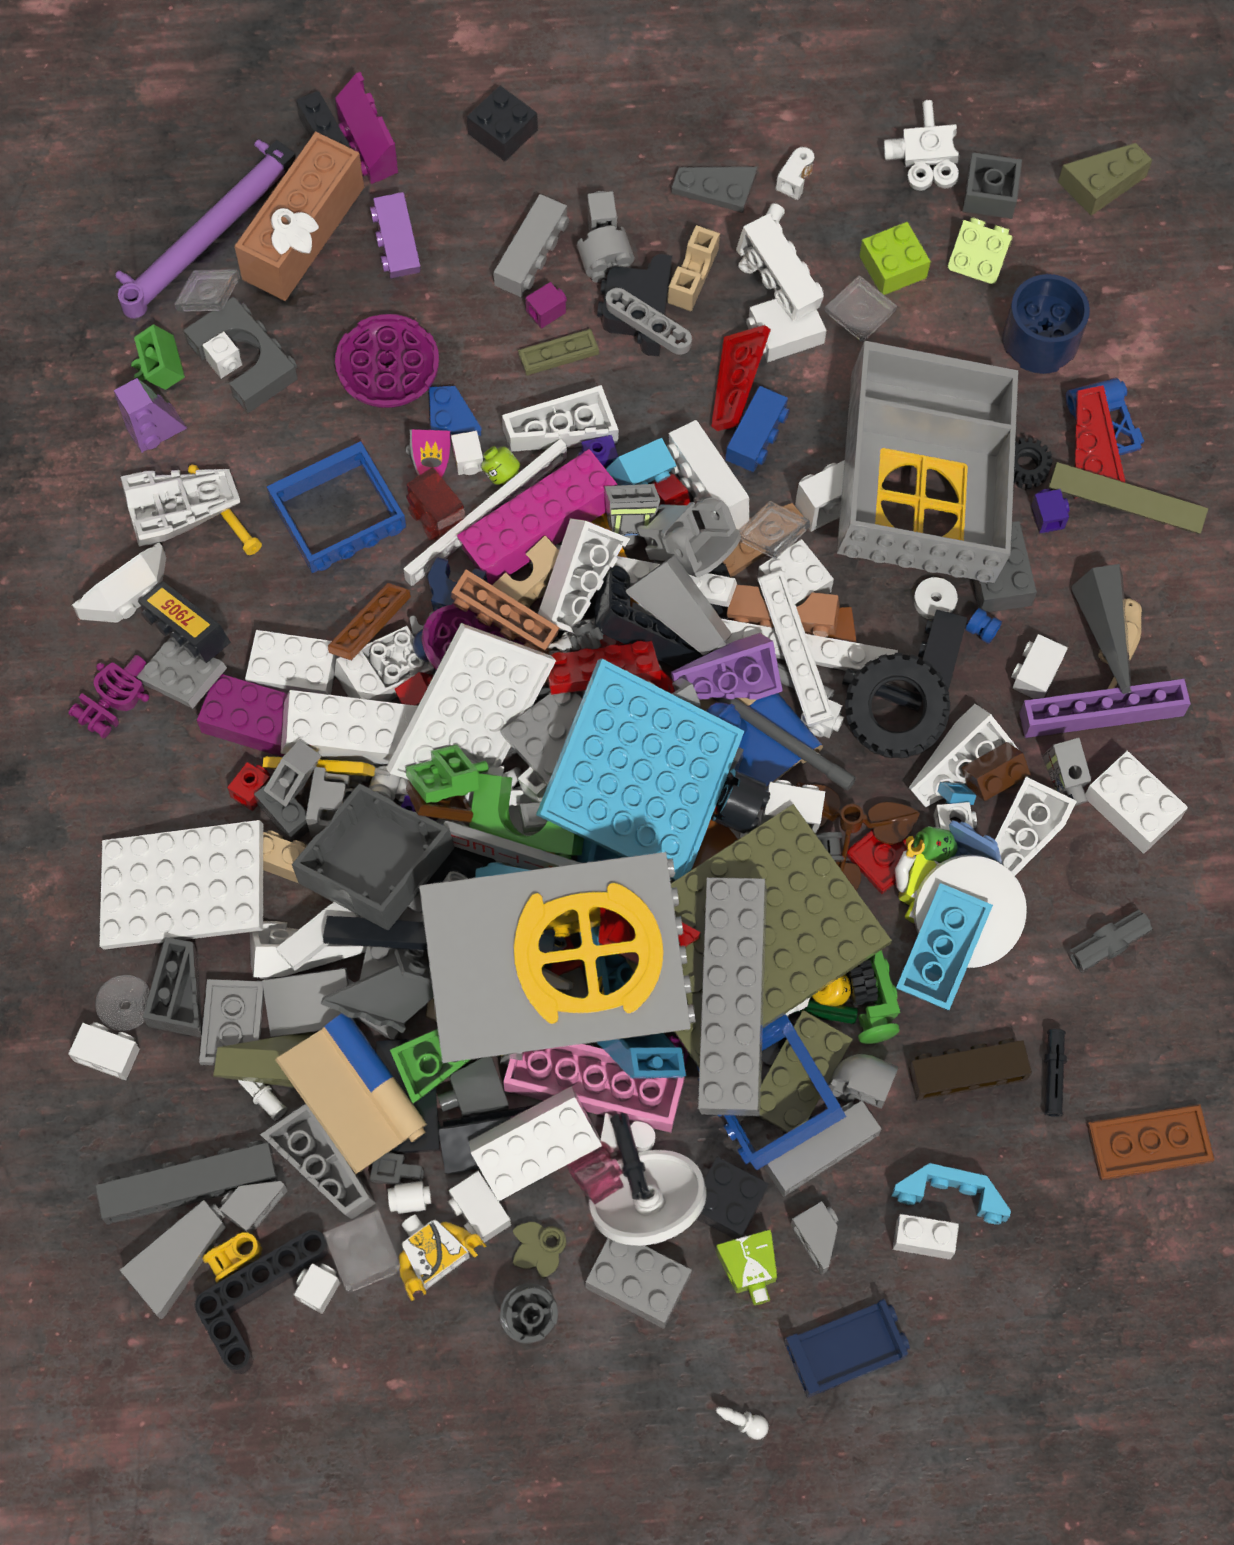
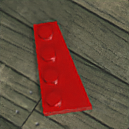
M766 325L724 337L711 425L716 431L736 427L739 424L771 331Z
M1104 385L1077 391L1075 468L1126 483Z

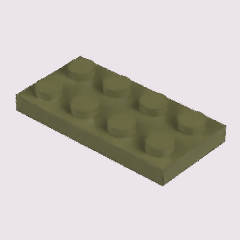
M803 1010L794 1025V1029L828 1084L853 1039ZM786 1040L761 1084L760 1116L758 1117L788 1133L807 1122L821 1096L789 1041Z

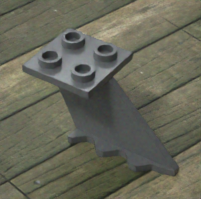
M396 948L394 953L397 964L324 996L321 1004L338 1010L347 1017L365 1018L374 1025H389L404 1033V1023L434 997L429 957L423 956L415 949L404 950Z

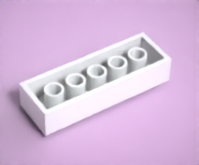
M290 690L284 702L281 754H286L300 739L324 759L388 766L418 706Z

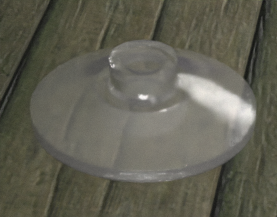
M120 975L108 980L100 988L96 997V1012L100 1020L109 1028L119 1031L131 1030L145 1022L143 1014L150 989L144 981L131 975ZM124 1002L131 1003L130 1008L127 1010L121 1009V1005Z

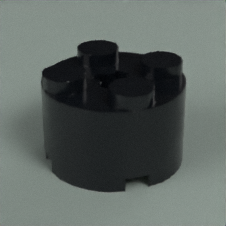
M732 769L730 772L733 776L726 778L716 804L718 807L716 814L713 813L711 820L743 834L756 829L759 821L757 815L760 808H764L767 805L770 792L766 791V783L764 781Z

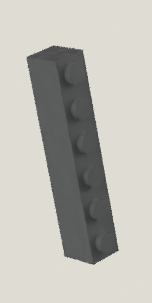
M254 1141L248 1143L246 1148L243 1149L226 1148L218 1151V1155L206 1158V1155L191 1157L187 1163L178 1165L177 1162H169L161 1165L158 1170L149 1172L148 1169H141L132 1172L130 1177L120 1179L119 1176L106 1178L102 1184L96 1185L102 1220L108 1225L225 1196L229 1191H235L238 1186L276 1182L278 1177L272 1149L268 1142Z

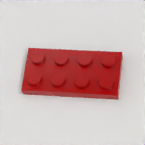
M637 641L627 645H609L605 648H586L576 652L553 653L551 656L556 662L547 677L550 692L553 695L586 690L596 663L600 659H604L647 682L661 680V672L652 641Z

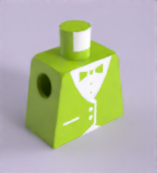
M767 1230L718 1244L715 1250L717 1257L734 1291L740 1293L749 1290L753 1305H760L770 1301L766 1285L776 1282L777 1279L771 1231Z

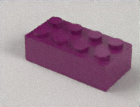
M222 674L209 689L197 718V723L201 733L283 757L285 755L281 754L284 702L288 694Z

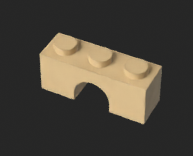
M696 225L687 245L684 263L682 267H677L669 285V304L692 311L719 250L720 233Z
M544 536L526 553L533 563V572L526 580L515 581L505 573L492 586L527 608H530V605L538 598L544 596L559 550Z

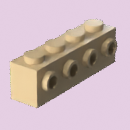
M274 831L263 832V870L298 883L292 863L307 845L297 840H293V842L284 840L280 834Z

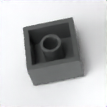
M972 152L962 212L1012 219L1017 203L1022 160Z

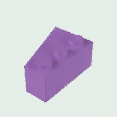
M404 192L374 198V207H370L373 223L376 222L378 232H375L378 247H383L385 255L381 256L384 272L389 271L390 279L420 273V263Z
M138 378L114 390L126 429L141 452L154 449L164 440L187 429L173 405L165 402L159 394L156 395L151 388Z

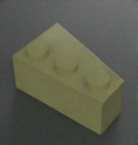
M1136 143L1063 165L1058 183L1092 216L1146 178L1152 159Z

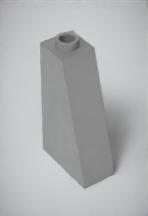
M675 555L643 576L626 590L631 598L703 656L710 651H715L728 645L726 640L732 633Z
M203 1200L120 1269L160 1320L166 1316L203 1262L202 1257L212 1249L226 1229L221 1221L225 1216L215 1204L209 1207Z

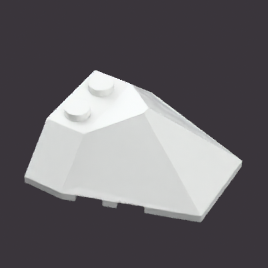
M229 469L196 470V474L180 475V470H171V475H156L155 471H145L121 476L129 515L139 546L154 545L158 542L169 540L240 503V498Z

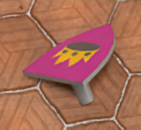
M411 429L410 444L406 446V452L411 455L415 470L429 491H432L437 486L446 470L450 454V431Z

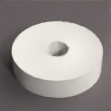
M928 578L922 581L916 589L914 595L915 608L926 619H934L936 609L953 613L958 599L956 589L949 581L943 578ZM936 596L940 601H933L931 597Z

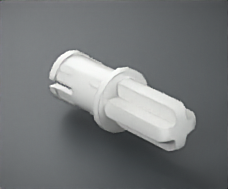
M238 1080L253 1097L254 1104H259L274 1121L285 1114L287 1107L271 1092L272 1088L270 1086H265L264 1083Z

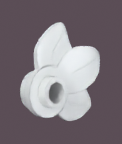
M281 208L276 210L271 217V225L274 229L271 241L274 248L281 255L289 247L308 254L312 248L310 233L316 231L319 227L317 222L308 214L302 212L294 214L288 209ZM281 217H285L288 220V225L282 223Z

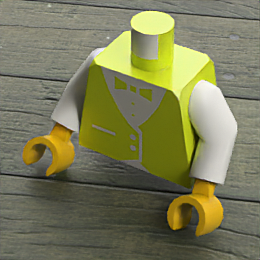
M910 836L906 839L908 850L903 852L895 868L897 889L900 891L898 898L910 905L905 919L914 923V901L919 886L927 874L940 863L926 860L924 855L921 854L925 848L922 839L917 847H911L914 838Z

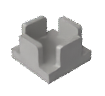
M314 768L306 814L311 838H314L330 823L335 812L343 804L345 790L351 788L349 776L327 773L326 768Z

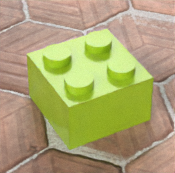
M908 222L862 239L859 257L882 296L927 278L931 261Z

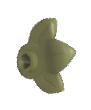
M527 1222L514 1228L513 1234L522 1245L515 1253L513 1264L523 1269L537 1267L541 1278L554 1273L559 1265V1254L566 1247L564 1232L554 1226L544 1228L536 1222ZM550 1237L557 1239V1244L553 1247L546 1244L547 1239Z

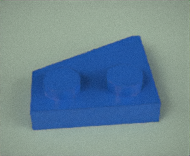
M456 386L429 388L431 430L450 431V437L451 435L477 431L478 436H482L481 426Z

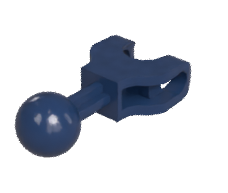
M442 557L436 558L428 574L430 590L433 596L431 599L433 611L447 605H452L455 601L451 599V592L457 582L449 579L451 571L448 559ZM477 568L473 569L472 573L488 582L487 571ZM421 629L413 639V650L419 659L430 662L423 649V629Z

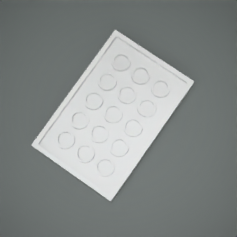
M461 623L386 769L390 774L408 779L406 777L407 766L432 761L431 751L453 745H458L472 764L486 760L488 768L500 767L511 747L502 736L501 730L532 707L556 660L551 655Z
M260 820L102 840L100 947L104 950L162 943L165 937L187 940L263 930V823Z

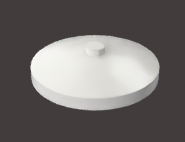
M961 855L943 861L927 874L919 886L914 901L913 915L918 934L939 884L942 883L993 905L967 968L991 964L1002 958L1014 947L1024 929L1026 900L1020 883L1006 867L984 856Z
M667 1150L638 1152L640 1161L644 1162L646 1168L644 1175L650 1190V1195L642 1199L641 1193H639V1200L632 1199L628 1179L622 1172V1167L624 1166L622 1159L609 1166L594 1183L589 1197L590 1212L598 1230L615 1242L640 1246L663 1242L687 1229L698 1218L706 1201V1186L703 1175L698 1166L688 1157Z

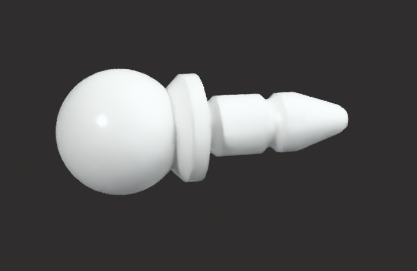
M717 1407L716 1412L723 1419L730 1420L731 1423L738 1425L739 1431L746 1432L752 1439H761L768 1433V1422L760 1415L752 1416L748 1411L741 1414L725 1407Z

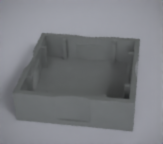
M358 784L335 812L330 823L312 839L292 863V867L299 884L389 930L420 892L419 886L425 885L455 847L449 828L425 816L418 815L417 812L406 810L398 806L391 799Z

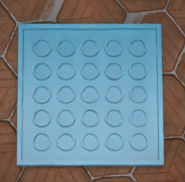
M600 659L596 663L536 815L624 858L666 852L667 859L673 858L675 876L670 877V880L676 881L690 872L744 731L604 659Z

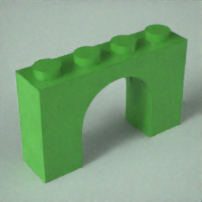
M478 773L479 790L474 791L471 809L473 818L469 824L470 828L545 852H554L555 855L571 859L572 855H582L584 838L549 821L534 835L527 836L519 832L514 827L509 816L513 778Z

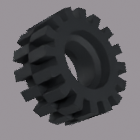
M1029 437L1027 442H1025L1024 438H1020L1018 443L1015 441L1014 484L1018 482L1019 488H1022L1023 484H1026V489H1031L1032 484L1036 488L1040 486L1041 482L1044 483L1049 475L1053 461L1051 459L1052 453L1051 451L1047 452L1048 446L1046 444L1041 447L1042 441L1038 439L1036 443H1032L1033 438ZM1020 457H1030L1037 462V467L1033 470H1026L1018 465V459Z
M868 958L846 973L851 983L849 998L854 1006L874 1002L878 998L876 978H874L871 960Z

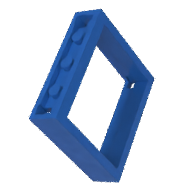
M361 441L267 486L269 499L311 573L318 570H326L332 563L341 559H348L357 551L365 547H373L380 540L388 536H395L406 528L405 516ZM361 465L391 517L312 555L283 502Z
M786 1014L763 1028L762 1051L786 1037L828 1109L758 1151H755L735 1115H724L728 1122L724 1125L732 1141L737 1138L742 1146L737 1149L745 1164L751 1162L756 1170L847 1117Z

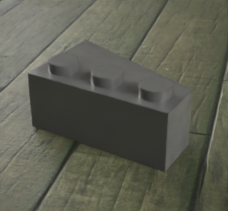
M165 937L143 1019L147 1026L151 1028L202 1038L198 952L193 942Z

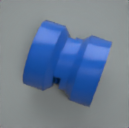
M978 608L965 630L971 634H978L982 641L989 644L1001 627L1002 621L996 617L991 618L987 616L986 611Z

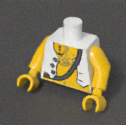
M416 1215L405 1220L402 1226L410 1237L402 1243L403 1251L399 1255V1270L410 1300H414L413 1293L421 1290L425 1295L426 1289L470 1258L469 1252L473 1257H477L478 1255L474 1251L475 1247L478 1245L486 1247L480 1236L471 1234L466 1229L449 1222L439 1223L437 1220H432L424 1226Z

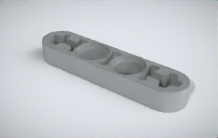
M621 288L611 289L607 293L606 308L610 313L677 355L686 354L691 349L692 336L687 329ZM619 298L622 299V303L617 302L616 304H613V300L617 301ZM635 310H641L645 313V317L635 319L631 316V313ZM661 323L666 326V330L658 333L652 329V326ZM685 339V343L680 342L676 344V340Z

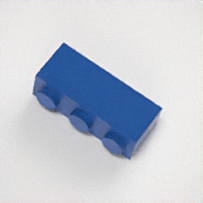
M759 386L727 446L726 461L752 472L755 471L758 464L763 465L768 454L766 450L768 444H774L779 433L777 429L779 423L784 424L788 417L790 409L787 408V397Z

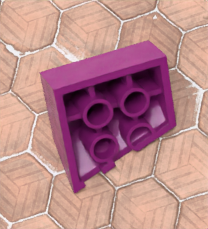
M358 72L335 98L338 125L351 149L360 154L363 177L367 176L370 183L373 184L398 173L395 143L382 116L376 117L377 109L371 93L365 94L364 78L361 72Z

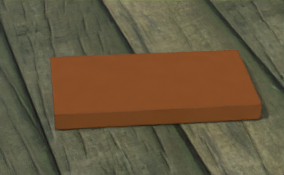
M1201 1104L1089 1122L1087 1124L1100 1181L1214 1161Z

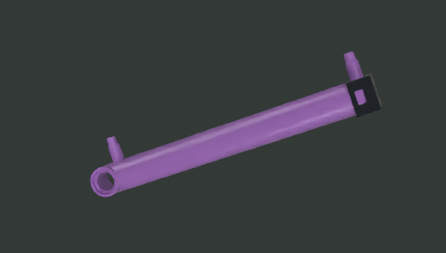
M257 140L255 146L266 157L136 280L122 271H118L115 274L116 278L123 284L118 291V298L123 313L129 318H138L144 315L147 311V305L268 189L281 177H284L296 160L295 153L278 140L271 146L261 140Z

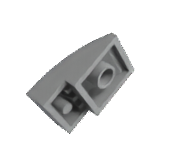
M347 968L262 980L270 1037L319 1031L335 1017L342 1014L338 1010L322 1005L321 1001L324 996L349 986Z

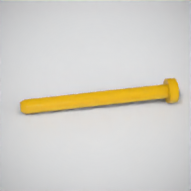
M196 465L188 467L189 474H196V470H199ZM230 508L220 513L243 542V550L247 555H253L261 549L262 543L260 540L251 537Z

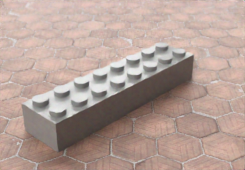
M707 878L698 1109L701 1114L760 1116L767 901L765 879Z

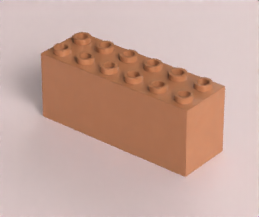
M318 132L314 133L235 245L242 280L284 301L287 300L364 189L359 152ZM285 208L294 214L306 213L317 222L319 228L310 233L312 239L310 253H302L291 247L282 255L277 252L271 241L274 231L271 225V217L276 210ZM281 217L282 223L288 225V220L285 217Z

